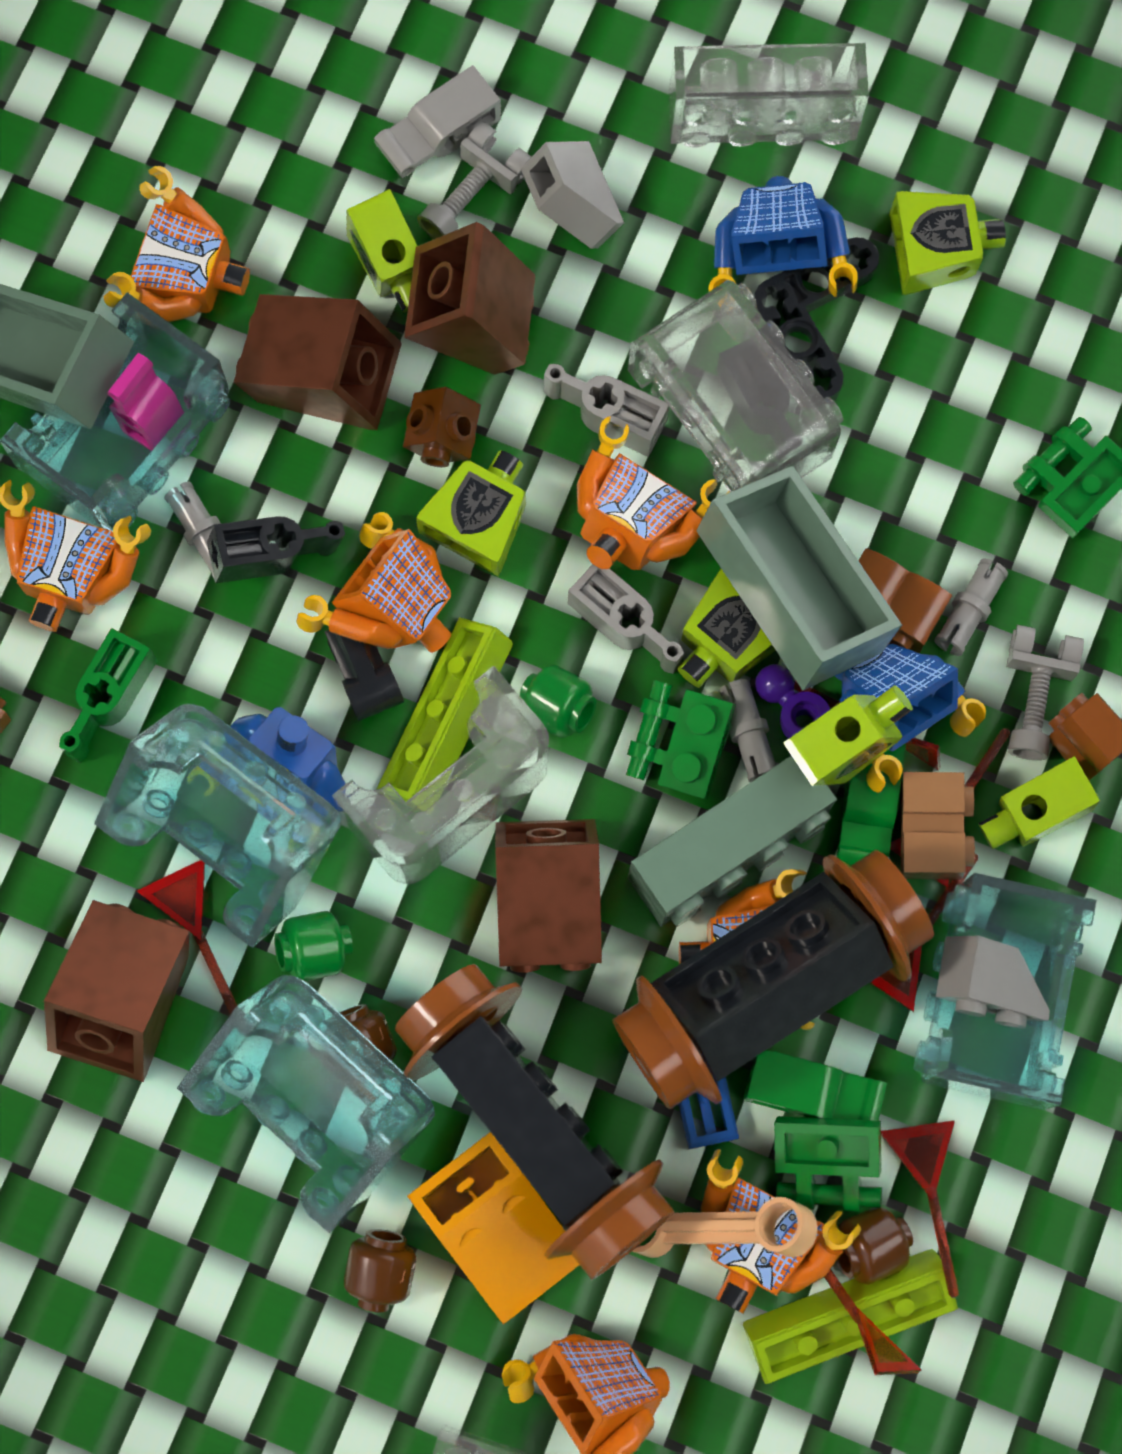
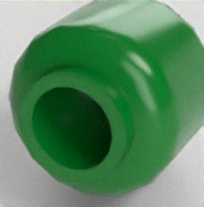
M557 665L544 667L538 674H530L520 690V699L524 701L523 714L525 720L559 738L568 737L574 732L581 733L590 723L596 709L597 702L596 698L592 697L591 684L584 678Z
M329 911L290 917L284 921L281 932L275 933L274 936L275 952L282 973L289 972L296 981L305 982L339 974L344 967L345 955L352 954L353 952L352 937L347 924L339 925L337 919Z

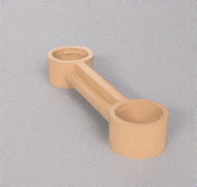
M784 1197L770 1199L762 1205L758 1212L673 1213L656 1230L654 1237L649 1243L644 1246L638 1245L632 1252L649 1258H657L665 1255L674 1244H761L767 1250L793 1258L803 1255L814 1244L817 1236V1221L809 1208ZM793 1209L797 1216L796 1232L789 1242L780 1246L777 1244L774 1234L776 1222L783 1213Z

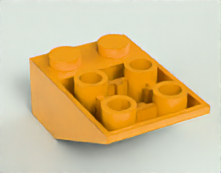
M491 1132L407 1195L503 1325L579 1266V1263L572 1254L549 1260L544 1255L565 1230Z

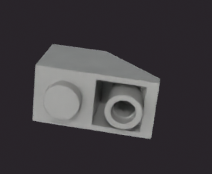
M589 141L545 142L521 168L537 209L589 248H599L624 224Z
M981 936L946 937L936 992L937 998L956 1003L955 1011L962 1014L985 1017L986 1012L995 1014V1023L1013 1028H1026L1027 1021L1049 1020L1050 1010L1019 948Z

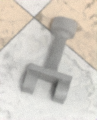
M481 121L474 127L468 138H465L460 143V158L474 169L442 205L430 203L417 218L419 225L433 239L458 230V223L455 220L456 216L473 199L485 183L490 179L511 195L516 186L525 179L521 168L532 156L518 148L510 155L505 165H502L488 154L497 140L493 136L497 131L484 121Z
M1017 624L1016 630L1014 629L1012 633L1006 667L1031 672L1032 675L1023 726L1021 729L1011 731L1008 753L1021 759L1041 761L1048 758L1050 737L1044 734L1041 729L1047 704L1050 677L1068 681L1074 680L1080 670L1084 639L1065 635V640H1061L1057 659L1031 654L1036 630L1032 627Z

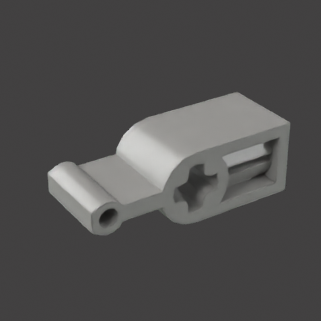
M472 65L419 100L411 108L406 118L389 129L379 132L374 137V142L400 177L404 178L432 157H443L458 149L460 143L465 138H468L474 127L481 121H484L489 126L500 121L501 100L474 65Z
M549 364L544 373V392L549 398H561L580 407L582 421L586 427L598 434L602 421L606 417L611 416L608 427L605 429V434L611 439L620 438L623 435L626 424H628L629 433L623 446L649 457L667 422L669 403L606 375L596 376L586 383L565 373L564 368L558 364ZM603 400L611 402V404L606 403L602 409L595 407V405H600Z
M592 564L568 590V605L616 646L627 650L643 646L660 661L662 670L670 674H674L682 664L684 656L682 647L677 642H669L652 628L654 614L651 605L610 568L600 569ZM634 616L639 618L638 627L635 625H630L626 629L621 627L622 617L626 620H631Z

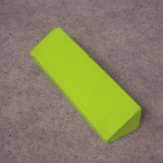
M459 617L375 792L428 816L432 815L512 648V641L497 627Z
M928 1249L910 1256L908 1265L901 1272L876 1283L867 1285L858 1282L854 1278L743 1322L745 1334L765 1385L868 1345L869 1343L857 1308L887 1337L957 1310L958 1306L947 1268L936 1251ZM866 1321L872 1342L883 1339L884 1337Z

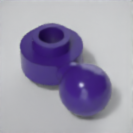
M770 664L762 668L757 674L755 680L756 691L763 700L769 703H779L782 706L780 726L784 735L789 739L804 729V727L799 726L796 722L798 716L807 715L814 722L828 712L830 708L827 702L818 694L812 692L796 693L794 691V677L789 669L780 664Z

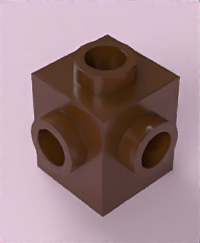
M448 387L414 393L411 409L406 421L407 429L403 447L420 455V460L424 464L433 467L444 468L448 467L450 462L470 459L475 443V433L481 404Z

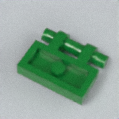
M1078 417L1069 427L1062 426L1052 436V444L1040 456H1032L1023 465V473L1013 482L1016 490L1025 496L1037 485L1043 486L1049 493L1041 500L1037 507L1073 539L1122 490V449L1108 436H1105L1092 448L1084 440L1092 431V427L1082 417ZM1066 456L1072 457L1078 464L1063 477L1054 468Z
M654 680L649 698H643L639 711L644 713L636 742L631 740L627 755L631 756L626 775L644 780L650 762L663 765L657 785L708 800L736 704L686 689L681 707H674L667 704L673 685ZM663 719L676 723L667 751L654 747Z
M777 1116L774 1122L775 1173L796 1174V1183L778 1182L776 1197L788 1198L806 1206L810 1210H814L815 1205L843 1206L844 1212H861V1207H882V1187L862 1186L861 1177L879 1178L882 1171L881 1121ZM814 1175L843 1176V1185L816 1184Z

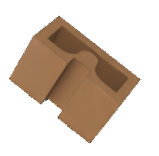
M903 772L900 786L901 873L906 879L961 880L966 873V866H974V836H965L964 817H973L974 789L973 786H965L964 772Z

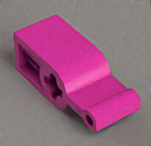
M138 352L107 392L114 400L109 407L125 435L159 456L187 417L173 390L156 376L152 368L154 366L153 363Z

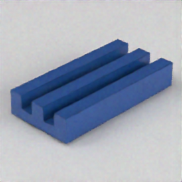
M726 1077L718 1082L714 1078L722 1097V1101L719 1104L725 1131L716 1133L710 1101L696 1092L706 1135L697 1137L689 1097L678 1104L688 1150L739 1139Z

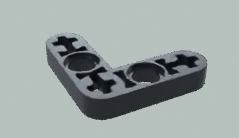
M854 237L847 239L850 254H853L856 259L863 257L866 259L862 270L856 264L853 265L857 271L858 288L869 282L874 276L879 263V253L877 247L871 241L865 238ZM827 260V266L785 270L765 280L757 287L752 304L754 317L798 392L806 402L814 406L829 405L837 399L843 385L844 375L809 312L852 291V283L846 277H840L841 281L837 278L835 280L837 297H834L828 288L818 293L807 290L802 279L808 273L819 272L829 282V272L833 267L831 264L832 260ZM767 295H771L775 300L784 299L781 312L786 322L779 329L776 327H779L781 316L774 306L765 307ZM792 332H801L809 338L811 346L805 352L795 353L786 347L784 342L785 336ZM816 356H819V358H816L814 369L819 377L822 379L831 378L828 390L826 391L820 385L811 386L814 372L809 362Z

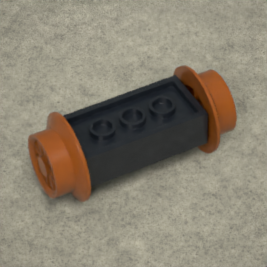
M874 850L850 866L836 856L828 855L823 858L825 872L820 873L650 983L643 976L636 979L639 1002L612 1019L633 1060L668 1109L673 1108L696 1092L715 1104L720 1103L722 1097L713 1077L717 1082L885 972L889 971L901 981H907L911 978L909 953L932 939L934 931L928 914L915 891L887 856L878 850Z
M476 964L463 967L425 993L405 1012L396 1024L395 1031L413 1052L404 1071V1076L408 1081H414L432 1073L438 1068L444 1072L563 1225L569 1227L545 1252L546 1258L549 1260L572 1254L590 1279L593 1280L628 1255L675 1212L655 1187L664 1163L661 1159H658L621 1184L617 1177L624 1172L605 1147L602 1148L598 1144L595 1148H592L584 1138L591 1131L572 1106L569 1107L566 1102L561 1106L556 1103L551 1095L558 1088L539 1065L536 1066L533 1061L527 1065L524 1063L519 1055L526 1050L510 1028L507 1025L504 1026L500 1021L518 1000L522 993V987L518 983L494 987Z

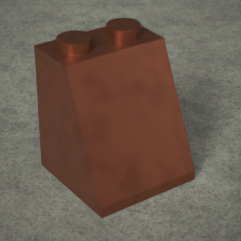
M478 222L417 246L415 249L404 338L494 375L525 365L529 349L528 335L531 311L534 305L535 274L491 231Z
M259 294L255 311L249 321V331L241 357L236 365V374L233 382L258 403L364 429L377 430L402 343L359 300Z
M595 819L495 822L499 967L510 966V970L524 973L537 971L540 969V965H561V968L564 970L580 971L590 968L592 963H602L599 841Z
M93 900L44 999L47 1051L144 1082L189 958V930L183 929L175 922L167 919L155 920L133 913L132 910L121 904L112 903L108 905Z

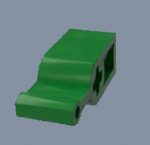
M113 628L108 632L77 685L75 691L76 701L82 711L71 730L65 732L60 737L59 747L78 763L87 758L89 754L88 745L99 726H113L125 717L158 661L151 648ZM109 694L112 698L108 704L99 702L96 705L93 702L96 695L105 697Z
M906 743L893 752L888 749L884 754L896 757L903 767ZM872 763L845 783L837 858L850 866L874 850L882 852L888 858L890 856L892 830L897 814L902 775L898 782L893 785L889 776L880 771L885 778L886 785L881 792H874L866 782V775L872 767Z
M767 1049L753 1058L743 1101L808 1118L879 1121L887 1083Z

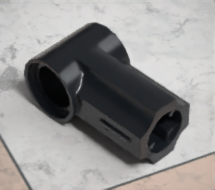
M329 629L325 631L328 645L345 679L342 680V684L358 722L404 703L394 674L388 662H383L377 646L331 633Z

